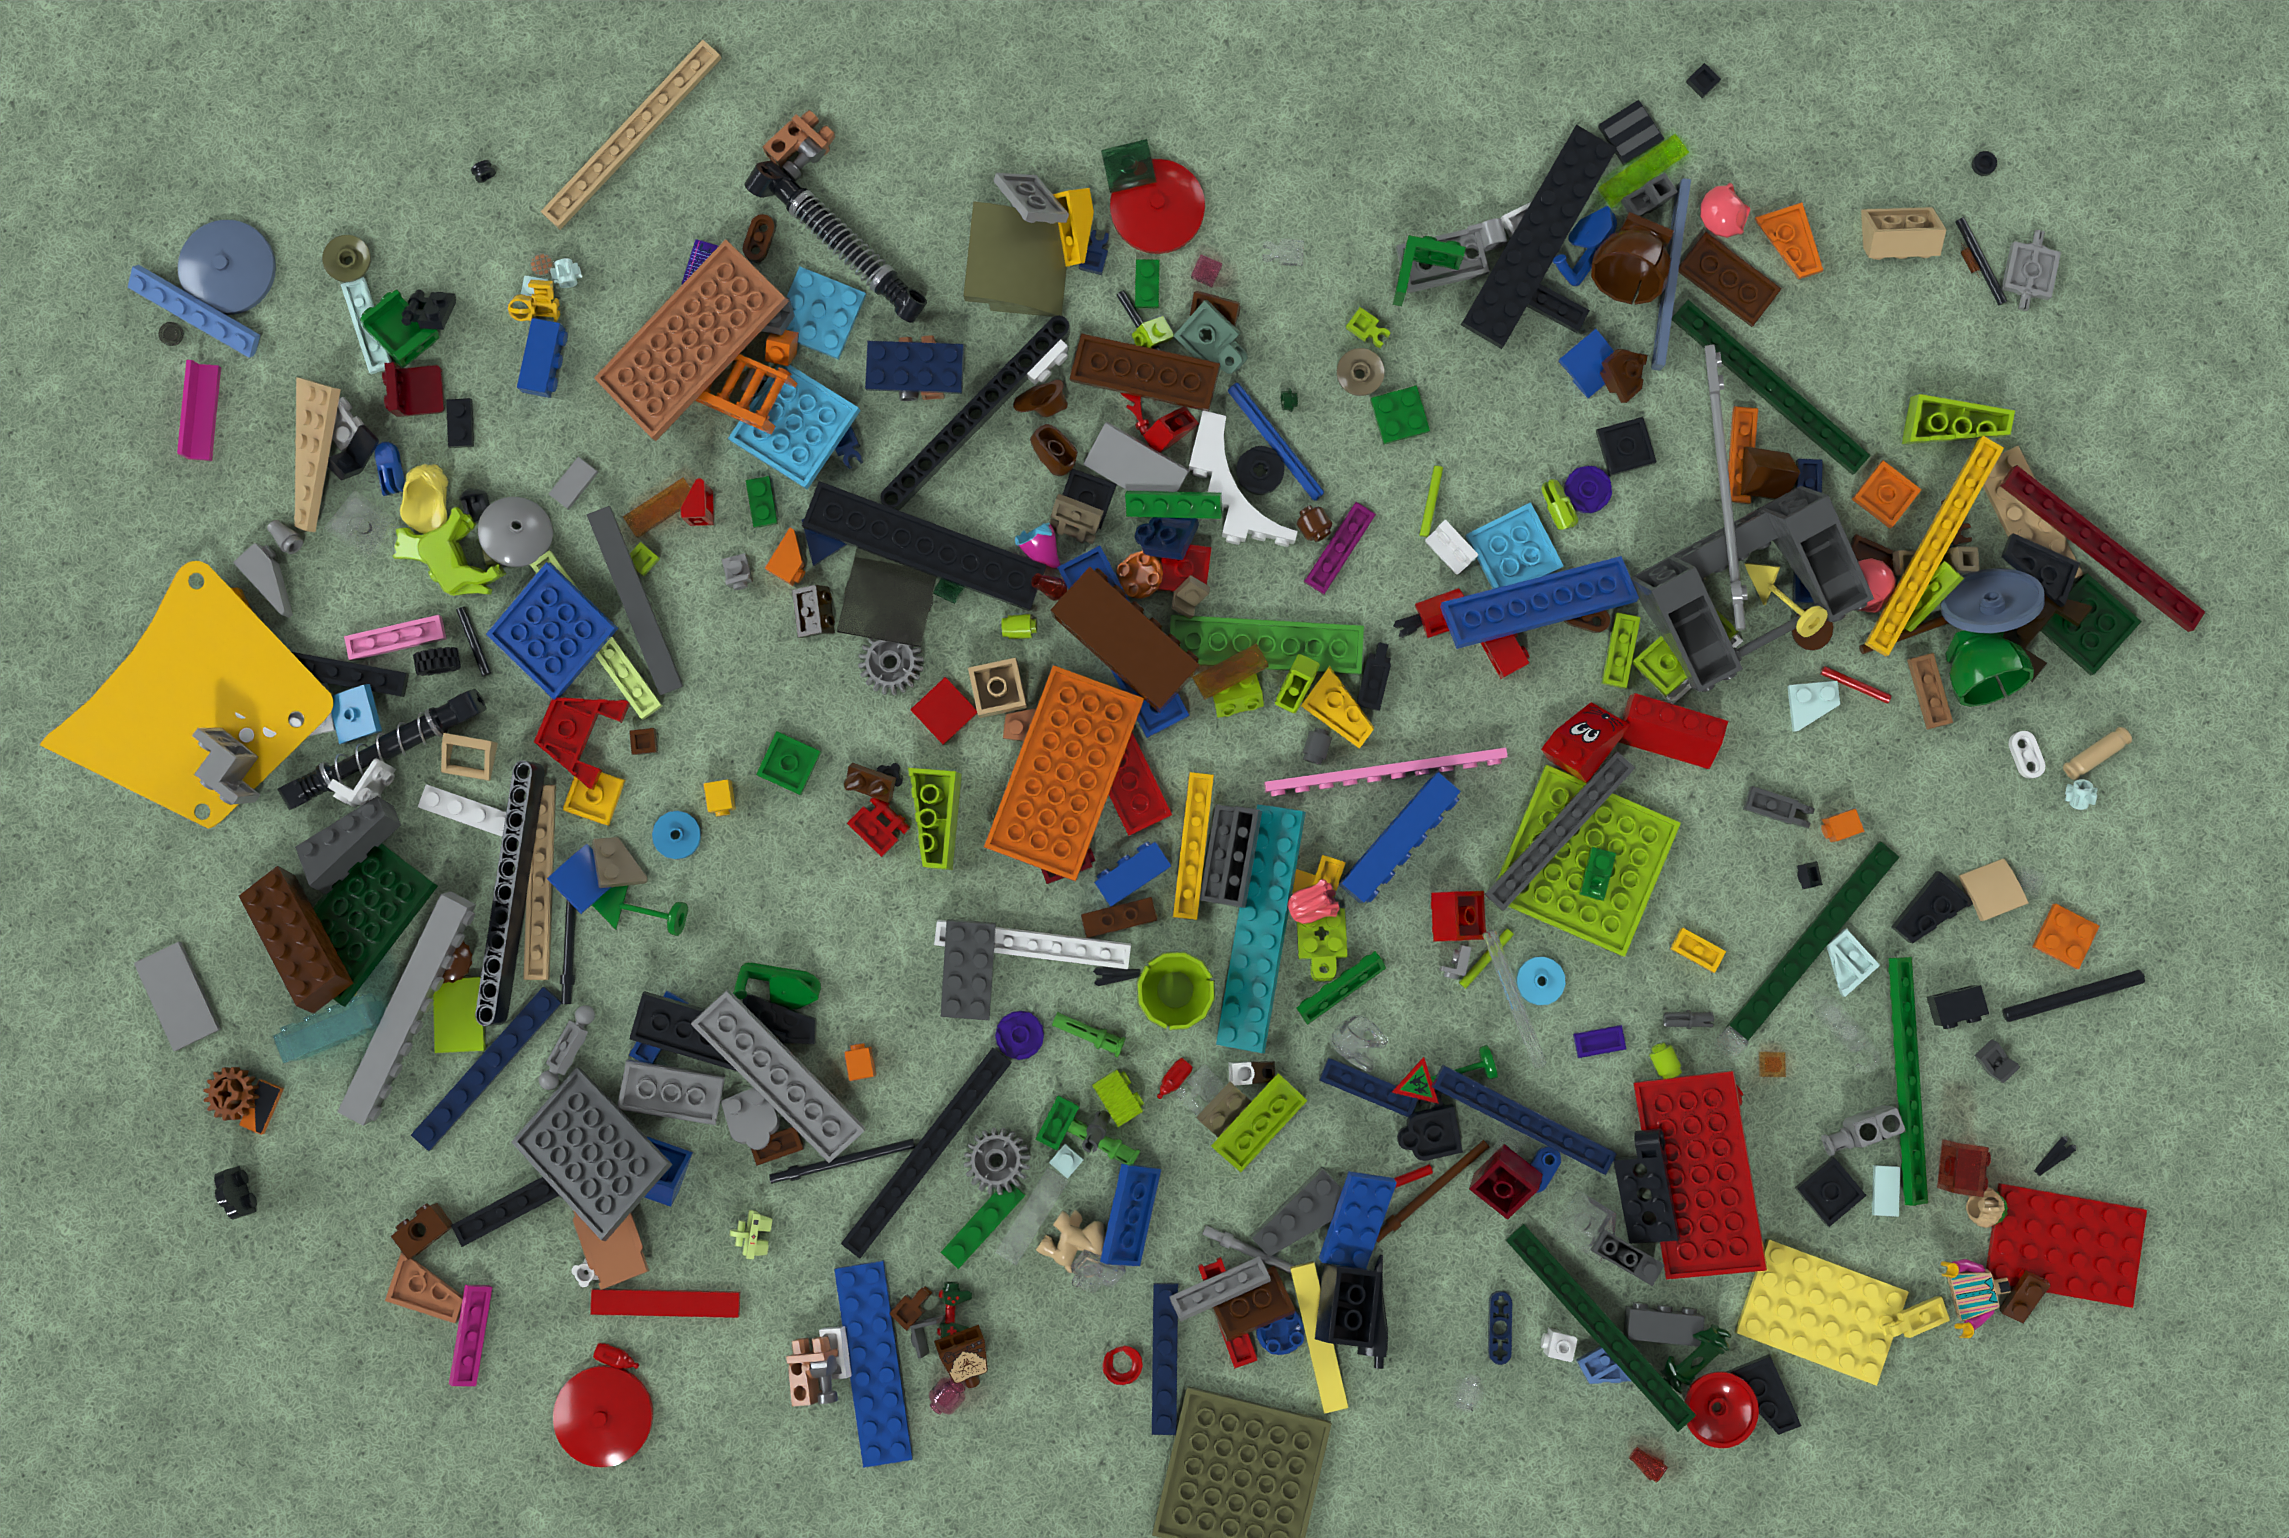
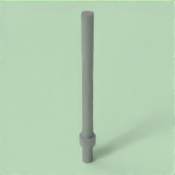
M1207 1225L1203 1230V1235L1220 1242L1219 1245L1227 1249L1231 1247L1253 1258L1260 1256L1264 1263L1275 1266V1268L1291 1274L1290 1267L1295 1266L1273 1255L1269 1257L1264 1251L1234 1238L1233 1234L1226 1231L1222 1233ZM1318 1276L1319 1285L1321 1288L1322 1278Z

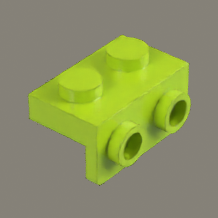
M1255 670L1208 682L1218 718L1232 716L1248 710L1252 711L1264 706L1262 690Z

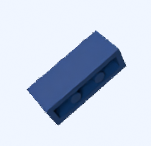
M536 318L531 319L517 388L522 393L551 398L552 392L556 391L558 380L555 378L556 371L561 368L563 357L560 355L561 348L566 345L568 334L565 332L566 329L560 323Z
M1149 841L1145 842L1137 848L1139 853L1131 858L1129 855L1124 856L1116 862L1118 867L1112 871L1107 868L1096 875L1098 880L1094 883L1110 907L1171 867V864L1156 842L1152 844Z

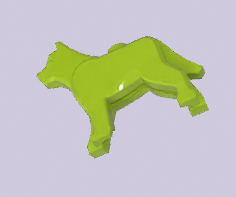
M459 507L451 510L450 517L445 524L424 535H417L410 528H398L395 530L398 538L394 546L396 553L392 557L394 559H413L427 564L430 569L428 571L430 578L434 582L439 583L442 590L449 595L460 596L475 593L492 595V589L486 585L506 575L501 564H497L495 567L491 566L487 571L479 567L468 566L459 541L471 532L476 524L471 515H464Z

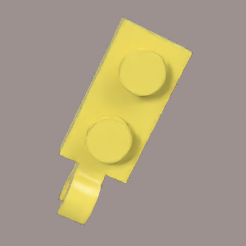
M1935 1296L1898 1312L1899 1321L1884 1324L1882 1328L1885 1336L1892 1334L1893 1337H1896L1903 1333L1904 1337L1911 1338L1946 1323L1950 1319L1943 1298Z

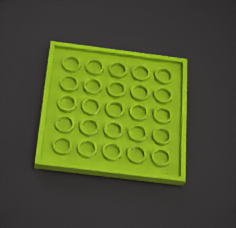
M1549 765L1544 766L1496 881L1584 787L1585 782ZM1612 793L1508 907L1625 957L1681 823ZM1591 847L1616 853L1604 901L1579 895Z

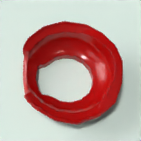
M1130 1346L1115 1348L1107 1352L1102 1364L1103 1373L1113 1384H1130L1141 1374L1143 1368L1142 1357L1136 1349ZM1122 1351L1132 1359V1368L1123 1374L1118 1373L1113 1367V1355Z

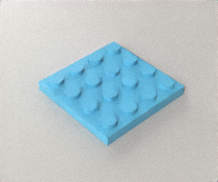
M778 364L775 370H778L780 367L789 371L792 374L791 378L797 383V386L794 388L784 383L768 414L770 416L769 421L776 426L772 435L739 421L728 439L808 490L861 410L793 366ZM768 378L749 406V411L756 413L757 410H760L775 381L774 378Z

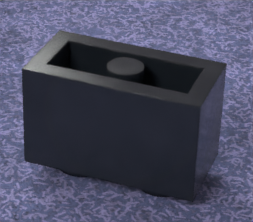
M1970 985L1926 997L1934 1025L1943 1026V1029L1957 1027V1022L1964 1020L1967 1023L1978 1022L1982 1020L1981 1016L1989 1014L1981 985Z

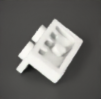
M339 397L332 439L342 452L347 449L358 427L364 425L358 416L353 417L349 411L352 409V406L345 397Z
M1446 519L1425 540L1430 548L1456 575L1461 573L1479 555Z

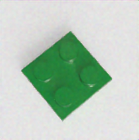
M1417 385L1370 399L1383 445L1430 432Z
M776 731L756 775L798 795H802L822 752Z

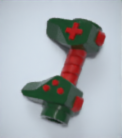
M944 1282L943 1290L939 1291V1298L946 1304L945 1322L941 1323L939 1328H937V1334L941 1336L940 1338L969 1328L955 1323V1305L972 1299V1293L968 1290H960L958 1282Z

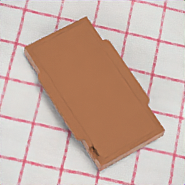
M574 1211L573 1223L588 1266L591 1270L594 1269L595 1275L599 1278L601 1290L649 1271L642 1251L643 1245L632 1213L627 1216L607 1241H602Z

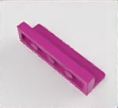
M189 359L186 360L177 454L189 460L212 461L221 367L219 365L198 364Z

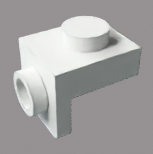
M1548 1327V1332L1542 1335L1541 1348H1544L1543 1352L1548 1357L1572 1362L1577 1338L1562 1334L1559 1330Z

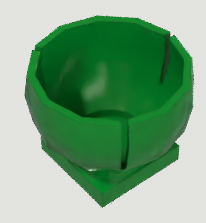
M1963 630L1955 633L1945 655L1948 663L1953 662L1949 673L1954 695L1961 705L1974 707L2004 699L2005 696L1995 677L1996 675L2000 679L2007 696L2024 688L2033 679L2034 670L2030 658L2021 646L2003 638L2004 632L1975 633Z

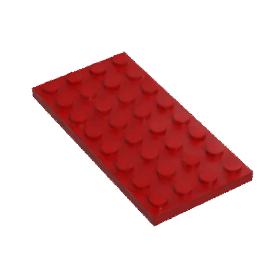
M1734 1070L1634 1082L1641 1130L1662 1129L1665 1137V1149L1668 1159L1666 1167L1680 1235L1678 1241L1660 1242L1663 1264H1665L1666 1280L1767 1271Z

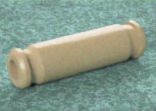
M2118 727L2115 732L2109 733L2072 758L2069 763L2066 762L2063 765V770L2069 778L2077 780L2080 775L2086 774L2123 749L2126 744H2130L2132 742L2131 734L2125 728Z

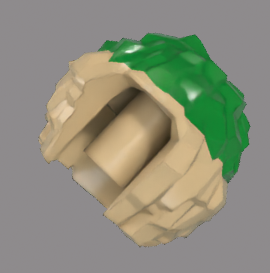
M1986 1187L1972 1192L1968 1196L1969 1200L1966 1204L1967 1214L1980 1227L1989 1228L2002 1222L2008 1214L2006 1200L1999 1195L1998 1191H1994L1992 1188Z

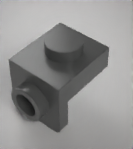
M1993 1039L1974 1055L1987 1074L2001 1083H2005L2020 1068L2018 1063L2011 1060L1999 1043Z

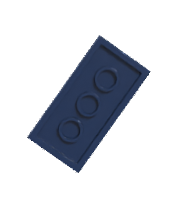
M867 341L865 389L867 391L962 394L965 346L964 344Z

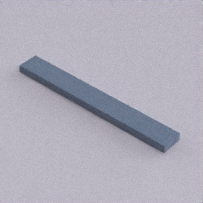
M1683 178L1676 186L1678 193L1675 195L1671 230H1674L1668 243L1667 250L1671 262L1667 285L1661 293L1651 364L1652 370L1661 371L1666 363L1691 179Z

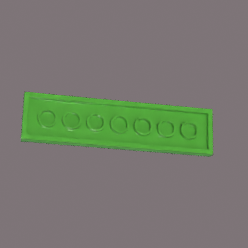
M1171 615L1170 633L1181 642L1180 648L1185 652L1190 650L1199 658L1198 664L1200 666L1290 671L1297 655L1302 654L1320 664L1317 672L1325 673L1330 666L1338 674H1362L1364 626L1193 616L1189 619L1184 615Z

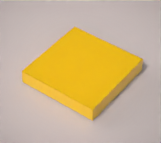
M601 772L595 789L592 790L574 776L562 810L609 826L626 780Z

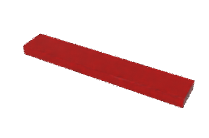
M592 1289L590 1315L739 1318L740 1292Z

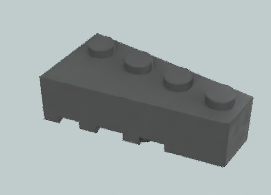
M377 796L297 845L295 848L309 886L327 895L333 889L331 886L339 879L343 880L350 874L348 872L350 868L357 862L361 863L368 857V852L374 846L378 847L397 830L401 823L394 806Z

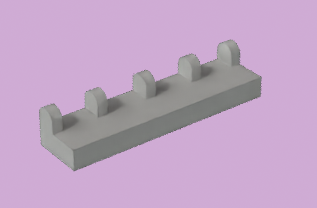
M1259 1256L1170 1296V1300L1181 1322L1268 1283L1271 1279Z

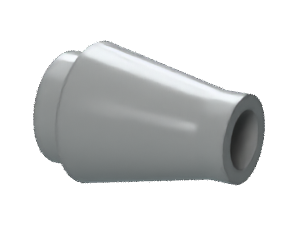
M274 520L268 525L267 530L272 534L282 552L294 554L301 549L303 540L300 534L288 528L279 520Z

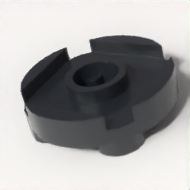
M1255 446L1240 456L1236 467V476L1240 486L1247 492L1255 495H1265L1273 492L1281 484L1284 476V464L1275 450L1266 446ZM1259 465H1264L1263 469L1267 470V473L1262 474L1261 477L1257 476L1253 469L1258 468Z

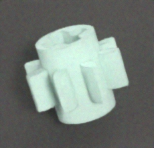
M569 258L555 261V268L550 269L554 284L559 283L561 288L574 287L578 284L577 278H582L578 263H573Z
M2084 779L2076 780L2073 785L2067 784L2065 801H2068L2075 809H2087L2089 804H2096L2097 788H2093V784L2090 781Z

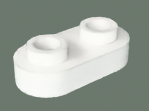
M2028 731L2014 733L2010 737L2008 744L2019 773L2029 779L2041 776L2045 771V762L2034 735ZM2019 739L2024 741L2023 748L2018 746ZM2028 762H2031L2033 764V769L2031 771L2027 769Z

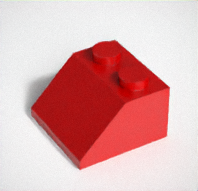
M1484 891L1431 893L1433 942L1486 939Z

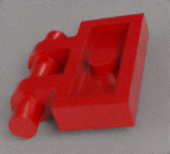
M872 797L870 802L875 806L873 811L870 812L863 806L847 824L874 851L883 857L899 841L893 832L898 828L905 835L911 827L905 822L906 819L901 814L897 815L889 807V802L887 803ZM880 814H883L891 821L887 827L877 819Z

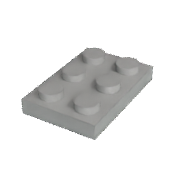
M996 173L994 183L1025 221L1030 223L1040 221L1050 224L1067 222L1069 213L1037 175Z

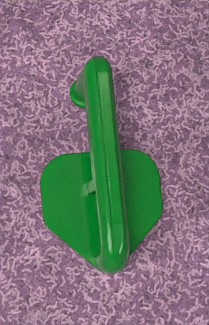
M744 963L740 968L733 994L739 1000L747 996L745 989L748 978L769 981L770 1001L797 1010L818 1000L821 983L818 978L807 971L757 963Z

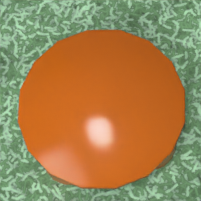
M1143 551L1130 554L1122 563L1118 564L1116 569L1124 592L1132 598L1142 599L1152 595L1162 582L1163 571L1161 563L1155 556L1145 555Z

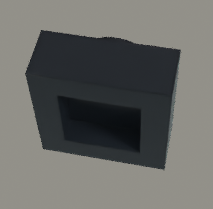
M1704 63L1687 79L1686 83L1703 99L1721 81V78Z
M1817 861L1797 865V877L1802 889L1823 885Z

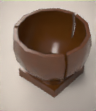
M1629 212L1619 232L1613 233L1605 239L1594 254L1591 278L1598 289L1615 301L1632 305L1640 285L1639 293L1634 302L1635 305L1652 302L1664 291L1667 285L1671 258L1665 248L1672 238L1674 230Z

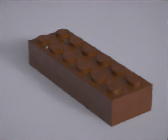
M276 866L239 895L245 910L297 1007L314 1014L353 984L294 874Z

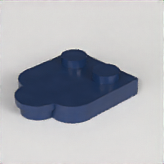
M1153 517L1149 523H1144L1137 527L1135 540L1141 545L1145 555L1183 560L1199 527V522L1197 518Z

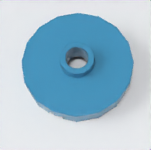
M681 811L668 812L661 816L654 825L652 832L653 844L657 851L665 857L672 859L686 858L692 855L700 845L701 827L697 820L688 813ZM678 830L680 837L675 840L672 834Z

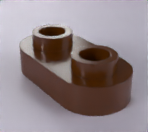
M760 214L752 219L743 243L744 255L749 261L754 263L761 262L766 258L776 231L775 224L768 215ZM766 225L768 229L765 232H761L760 227ZM758 247L760 252L753 254L752 249Z
M1604 610L1564 622L1570 626L1592 633H1601L1609 627L1610 616ZM1594 617H1598L1601 620L1600 625L1593 623Z

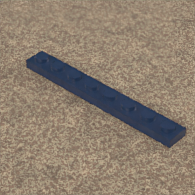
M542 987L415 1129L411 1136L427 1151H431L560 1007L561 1001L546 987Z
M1443 1064L1431 1085L1434 1089L1604 1175L1607 1174L1617 1155L1615 1151Z

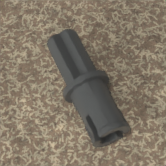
M1686 1010V1012H1666L1663 1015V1023L1666 1027H1686L1691 1029L1692 1027L1712 1028L1714 1025L1711 1023L1714 1022L1713 1012H1691V1010Z

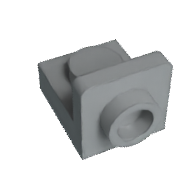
M745 553L721 559L727 579L725 583L729 588L733 587L734 590H741L748 587L747 583L753 582Z
M1459 945L1458 950L1454 949L1451 963L1455 964V967H1439V971L1444 972V977L1458 980L1459 975H1466L1472 947Z

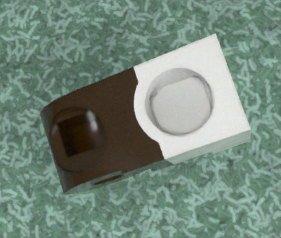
M1275 1061L1228 1062L1229 1082L1235 1086L1267 1083L1276 1076Z

